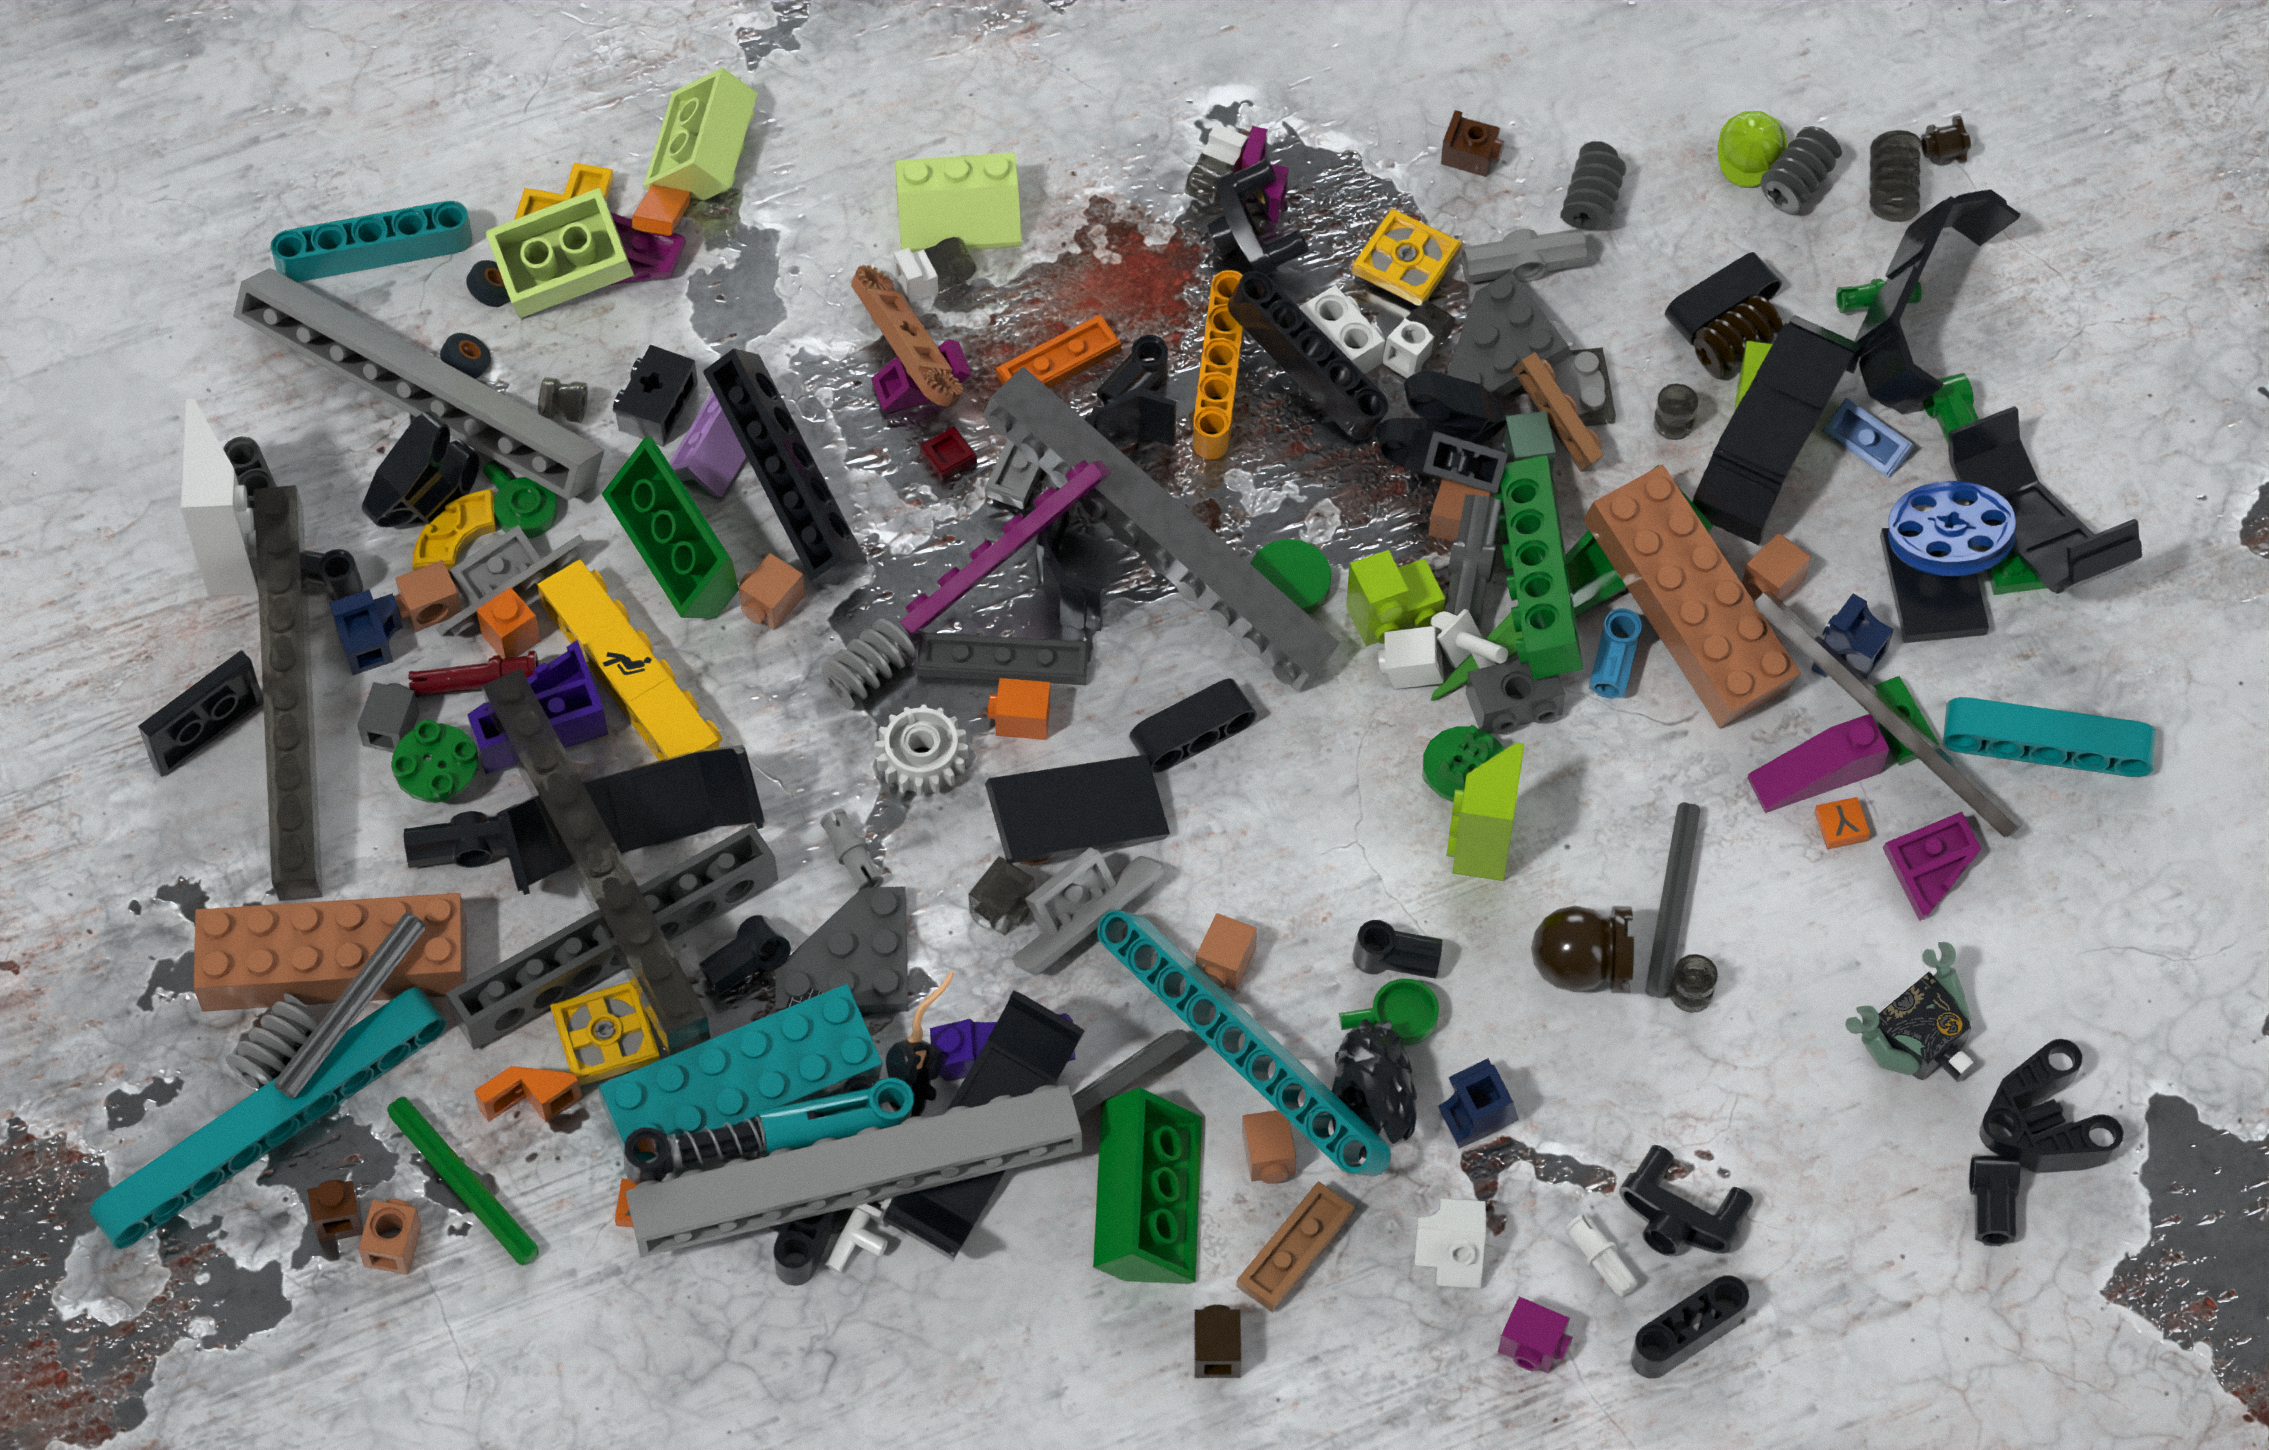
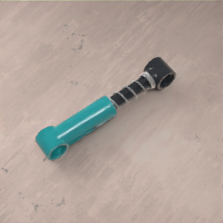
M885 1078L878 1081L872 1088L760 1110L757 1112L755 1121L751 1122L746 1118L742 1124L733 1126L725 1122L722 1128L713 1130L705 1126L702 1132L690 1134L684 1131L682 1136L678 1137V1135L673 1133L666 1135L665 1132L662 1133L651 1127L640 1128L633 1131L627 1137L624 1144V1171L627 1178L637 1185L649 1180L661 1182L666 1177V1174L673 1173L675 1168H683L684 1163L699 1160L703 1164L704 1159L716 1156L723 1160L726 1154L740 1152L741 1155H744L746 1150L759 1148L760 1151L764 1150L765 1154L769 1155L771 1152L782 1148L796 1150L809 1147L816 1141L824 1138L843 1139L855 1136L861 1130L870 1127L884 1129L897 1126L912 1116L913 1092L910 1086L903 1080ZM885 1102H893L901 1109L896 1112H886L879 1105ZM649 1151L658 1158L655 1161L644 1163L635 1156L641 1152Z

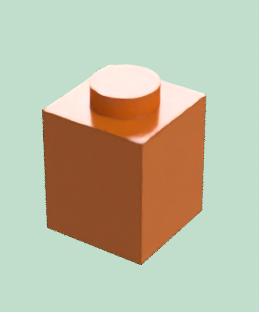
M511 587L476 610L483 638L502 659L518 657L541 641L536 615Z
M999 678L998 693H990L988 702V719H995L996 736L1047 740L1051 705L1050 682Z

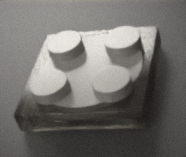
M1603 347L1570 350L1571 357L1552 367L1556 376L1554 381L1563 394H1569L1575 401L1579 410L1577 415L1585 426L1615 424L1616 413ZM1527 393L1530 413L1540 412Z

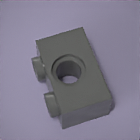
M1519 659L1469 671L1465 692L1478 728L1489 733L1495 732L1496 734L1510 732L1517 726L1531 722L1546 723L1558 715H1562L1566 694L1559 675L1533 680L1529 664L1521 665ZM1518 694L1523 696L1524 699H1513L1509 695Z

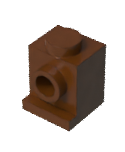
M1455 110L1443 139L1441 164L1486 177L1491 163L1498 164L1503 152L1505 141L1499 139L1500 127L1462 117V112Z
M336 1179L328 1180L321 1183L318 1187L307 1189L312 1223L320 1243L363 1234L364 1227L359 1194L355 1189L353 1180L346 1182ZM350 1218L349 1222L326 1226L328 1222Z

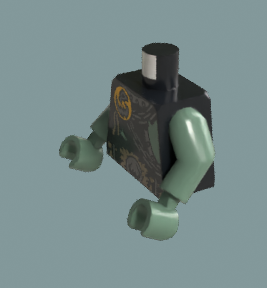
M1938 942V948L1942 953L1940 961L1937 960L1933 949H1926L1922 955L1923 962L1927 966L1936 968L1937 972L1934 975L1930 972L1926 973L1879 1014L1872 1006L1857 1007L1856 1010L1861 1015L1863 1022L1857 1017L1847 1018L1845 1026L1851 1033L1863 1034L1861 1041L1878 1066L1883 1069L1906 1075L1912 1074L1917 1079L1924 1080L1941 1066L1951 1077L1959 1082L1971 1072L1976 1064L1961 1049L1966 1044L1971 1031V1017L1957 972L1954 968L1950 967L1956 959L1955 948L1948 942Z

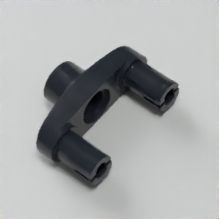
M1265 158L1237 173L1230 171L1217 178L1219 197L1225 216L1207 225L1211 237L1222 256L1241 248L1252 266L1258 272L1269 276L1278 271V266L1309 252V248L1300 230H1296L1268 245L1262 241L1244 200H1246L1247 194L1277 180L1271 163Z
M1652 1145L1636 1172L1629 1173L1619 1189V1194L1624 1203L1643 1220L1648 1222L1642 1232V1238L1645 1243L1656 1252L1666 1256H1675L1683 1243L1717 1254L1729 1252L1739 1236L1738 1228L1753 1205V1197L1741 1188L1732 1187L1715 1215L1709 1214L1692 1203L1659 1187L1660 1182L1673 1163L1674 1156L1666 1148Z

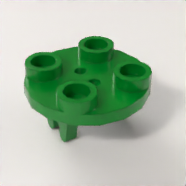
M424 720L419 722L414 730L409 731L398 742L392 755L391 767L400 789L410 797L428 803L445 802L461 795L473 783L478 771V753L474 741L459 728L436 723L433 720ZM427 757H430V758H431V760H429V761H426L425 759H426Z
M1474 725L1456 726L1443 730L1430 740L1423 754L1422 778L1437 795L1454 802L1455 789L1464 791L1466 775L1471 772L1469 768L1475 769L1504 751L1502 744L1489 732L1481 730Z

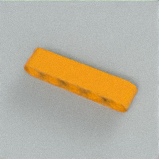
M1233 270L1218 273L1211 283L1193 419V448L1199 456L1209 460L1218 459L1227 453L1232 431L1244 328L1229 313L1227 306L1229 298L1224 297L1231 296L1243 276L1241 273ZM1216 363H1223L1226 365H1216ZM1212 397H1218V398H1222V399L1214 400V399H1210V398H1212ZM1212 431H1213V432H1216L1217 434H1207L1206 432H1212Z

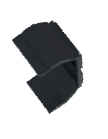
M1988 189L1965 193L1955 198L1950 196L1945 201L1943 200L1907 228L1885 274L1887 277L1885 286L1875 295L1857 333L1855 342L1863 345L1859 366L1869 396L1885 407H1892L1902 415L1940 390L1943 383L1914 364L1899 320L1942 228L1953 227L1978 246H1981L2019 219L2021 214L2007 205V201L1993 190Z
M1797 315L1793 316L1788 324H1784L1745 396L1742 398L1721 435L1693 497L1694 505L1712 525L1753 544L1760 545L1766 522L1786 477L1844 372L1848 371L1854 374L1863 345Z
M1137 387L1111 398L1102 407L1094 406L1092 412H1088L1084 419L1114 446L1137 437L1173 447L1175 444L1176 401L1164 398L1160 393ZM1077 502L1037 535V576L1039 585H1043L1045 597L1060 624L1078 629L1086 627L1101 632L1103 627V588L1068 578L1056 559L1077 507Z
M2016 406L1949 431V463L1957 481L1987 487L2006 499L2011 505L2016 518L2015 543L2012 551L2020 557V561L2050 591L2059 594L2122 569L2142 558L2139 524L2136 519L2094 534L2038 481L2020 439L2019 415ZM1968 500L1969 505H1972V504L1975 503V502H1973V501H1971V500ZM1990 519L1983 523L1990 526L2001 525L2003 522L1996 519Z
M743 745L710 750L702 749L681 754L616 774L548 791L496 813L518 892L522 891L524 895L530 894L529 885L560 870L713 827L753 823L757 829L764 828L763 823H765L749 759Z
M1013 990L995 1027L947 1110L957 1106L972 1108L988 1104L992 1099L999 1096L1009 1095L1018 1097L1030 1094L1041 1086L1055 1085L1085 1030L1027 996ZM1006 1170L896 1196L892 1204H889L882 1220L954 1261Z

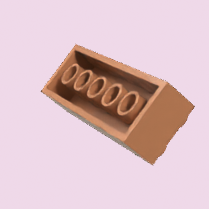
M1663 464L1592 503L1583 519L1584 523L1719 729L1791 688L1800 676V670L1762 613L1754 607L1753 599Z
M448 893L195 909L194 991L201 1010L204 1012L272 1007L275 1002H285L284 993L292 995L304 1005L335 1003L400 918L407 912L421 919L425 925V930L370 1001L392 1000L413 987H421L428 997L447 996V992L467 982L466 913L461 894Z

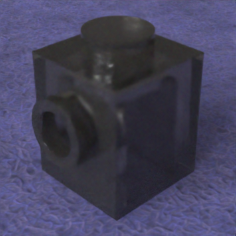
M998 856L969 892V914L982 928L986 930L994 929L1005 936L1014 924L1019 926L1027 918L1030 908L1025 898L1035 891V878L1015 865L1007 864L1005 859Z

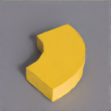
M493 489L473 492L450 502L445 506V510L430 524L425 525L414 548L413 571L443 560L447 570L457 565L458 557L467 544L481 535L496 532L495 496Z

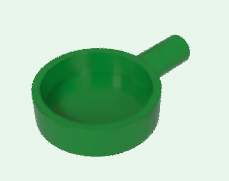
M490 461L483 467L482 472L499 490L494 499V511L497 523L505 533L519 525L526 537L530 539L544 534L554 525L558 515L554 492L527 477L511 480L495 461Z
M1406 978L1396 979L1380 988L1374 998L1373 1008L1339 1013L1341 1030L1356 1028L1363 1019H1367L1373 1025L1390 1020L1392 1022L1391 1030L1400 1034L1404 1046L1415 1045L1426 1040L1435 1030L1438 1021L1439 1005L1433 991L1422 982Z

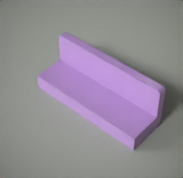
M713 390L669 464L680 481L695 479L714 498H718L724 495L743 463L746 454Z

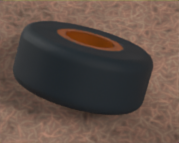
M491 260L477 262L466 278L469 292L476 300L490 307H500L507 303L510 298L497 263Z
M467 333L452 334L448 337L440 351L442 362L474 379L480 377L487 370L491 362V355L485 344Z

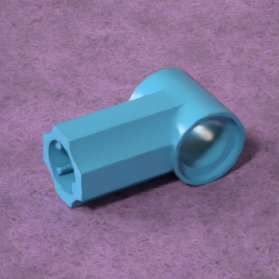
M1615 609L1604 620L1589 683V689L1596 692L1598 696L1609 699L1625 696L1642 630V622L1639 616L1629 609ZM1623 631L1627 633L1630 637L1619 638L1616 637L1612 632Z

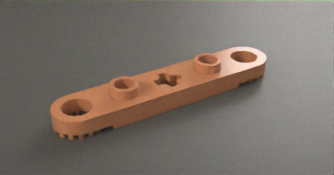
M865 265L859 266L851 280V286L871 315L872 321L879 327L905 366L907 374L913 378L920 391L930 401L944 407L955 406L963 393L962 383H958L959 380L953 377L954 375L951 374L952 368L901 292H896L894 284H892L893 280L889 279L888 275L883 276L884 272L882 270L878 273V268L876 267L872 269L870 265H867V267Z

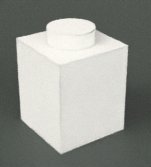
M1435 626L1384 632L1385 648L1378 651L1379 667L1381 674L1388 675L1394 689L1444 683L1443 649L1436 638L1438 633Z

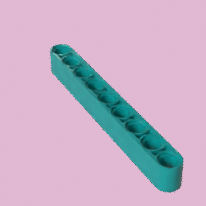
M1116 910L1107 912L1100 919L1097 934L1102 945L1341 1170L1350 1174L1375 1177L1381 1175L1388 1168L1391 1152L1385 1140L1152 923L1140 915ZM1127 924L1128 933L1126 938L1123 940L1122 931L1125 925ZM1156 951L1157 960L1155 965L1152 967L1151 957L1153 953ZM1185 978L1186 989L1184 993L1181 995L1180 984L1182 980ZM1215 1006V1017L1210 1023L1209 1012ZM1244 1033L1245 1044L1243 1048L1239 1050V1038ZM1274 1061L1275 1073L1273 1077L1269 1078L1268 1068L1270 1063ZM1304 1089L1306 1097L1303 1105L1300 1107L1298 1095ZM1334 1117L1336 1129L1330 1136L1328 1126L1330 1120ZM1365 1145L1367 1157L1361 1165L1359 1152Z
M413 987L406 990L349 1028L295 1098L290 1099L275 1088L274 1081L277 1079L276 1077L102 1194L91 1205L89 1209L90 1216L116 1249L129 1247L434 1041L445 1030L447 1026L446 1018L421 987Z

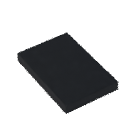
M1882 528L1880 539L1904 643L1987 635L1989 625L1977 574L1940 576L1917 570L1897 557L1889 544V528ZM1904 531L1900 534L1906 537L1918 536L1920 533L1916 531ZM1933 551L1929 553V555L1933 557H1945L1948 555V553L1944 551Z
M240 650L138 725L152 767L161 777L166 776L263 704L264 700L252 661L243 650Z

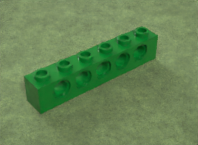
M1547 455L1505 463L1495 498L1501 500V507H1504L1505 510L1504 513H1500L1498 522L1502 538H1509V543L1502 545L1506 568H1513L1514 575L1507 576V584L1511 600H1518V606L1512 607L1511 612L1516 633L1522 632L1523 638L1516 640L1520 664H1529L1533 680L1584 670L1555 482Z

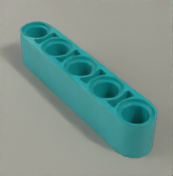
M443 201L285 230L273 237L270 248L276 271L295 282H303L459 253L470 246L472 231L466 207L457 201Z
M1958 697L1949 700L1946 704L1943 745L1951 751L2126 777H2143L2153 771L2155 729L2153 726L2140 721L1970 697Z

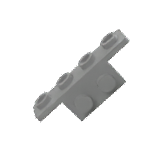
M517 525L448 570L452 581L469 606L442 623L436 630L440 636L450 630L455 636L459 635L476 623L472 616L477 613L476 610L508 588L514 589L521 585L523 590L526 591L545 578L542 573L543 569L554 562L560 569L578 557L580 554L576 548L584 542V539L579 534L541 559L520 526Z
M1091 847L1025 898L1043 933L1012 957L1015 966L1033 975H1038L1051 969L1056 964L1057 959L1072 947L1080 945L1088 939L1090 933L1098 927L1100 919L1107 912L1113 910L1121 911L1122 907L1137 895L1150 890L1155 881L1165 874L1163 866L1146 857L1139 856L1115 876H1112L1100 852Z

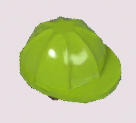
M1743 111L1728 119L1721 129L1719 136L1718 162L1721 173L1730 183L1742 188H1754L1761 185L1760 182L1763 174L1770 169L1772 163L1787 148L1786 133L1778 120L1762 111Z

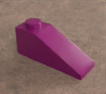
M1867 714L1828 728L1748 774V780L1764 812L1767 813L1881 774L1889 747L1873 716Z

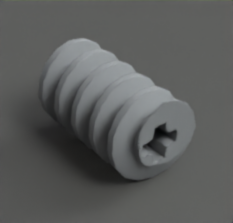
M877 619L872 624V629H865L859 634V639H853L847 644V650L840 649L834 655V660H827L822 665V674L833 696L846 709L851 710L855 707L854 701L850 696L852 693L859 699L864 700L868 696L863 686L864 683L876 690L880 686L879 680L875 675L876 673H879L885 679H889L892 677V671L888 664L891 663L896 668L901 669L905 666L901 653L903 652L909 658L914 659L916 651L913 643L897 626L885 619Z
M284 993L285 1002L278 1001L273 1004L272 1011L274 1016L266 1014L261 1018L260 1023L263 1029L255 1027L249 1031L251 1042L245 1040L239 1042L237 1045L239 1055L229 1054L226 1057V1062L232 1071L241 1080L255 1089H259L261 1084L266 1085L274 1079L271 1075L273 1070L278 1073L284 1070L286 1065L282 1060L285 1057L292 1059L297 1053L294 1047L297 1044L302 1046L308 1039L306 1033L308 1031L313 1032L319 1024L316 1016L302 1002L290 994Z

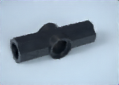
M462 812L453 816L450 819V823L405 828L403 833L409 868L455 862L456 865L461 867L475 868L489 863L493 856L507 855L497 816L488 817L482 812Z

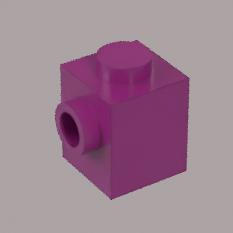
M1519 1296L1501 1334L1498 1352L1513 1358V1361L1525 1370H1541L1549 1374L1554 1360L1563 1362L1571 1345L1573 1337L1566 1334L1570 1318Z

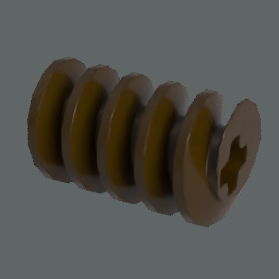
M1752 296L1745 304L1741 303L1735 307L1733 312L1728 311L1720 319H1715L1708 324V327H1703L1695 333L1694 347L1697 358L1705 370L1712 377L1718 379L1724 374V368L1732 370L1736 367V360L1743 362L1747 341L1773 344L1775 339L1773 333L1778 335L1783 328V323L1778 312L1767 299L1761 296Z

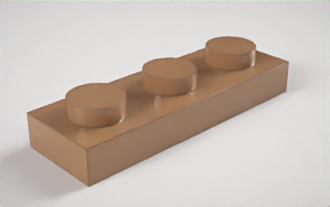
M1533 352L1521 360L1512 371L1539 411H1546L1551 429L1579 471H1584L1604 456L1601 451L1602 444L1599 437L1591 428H1586L1577 415L1579 410L1575 401L1569 394L1562 393L1554 381L1556 379L1555 373L1545 359L1540 360L1536 352Z
M1318 1181L1239 1276L1236 1287L1273 1313L1354 1214L1355 1206Z

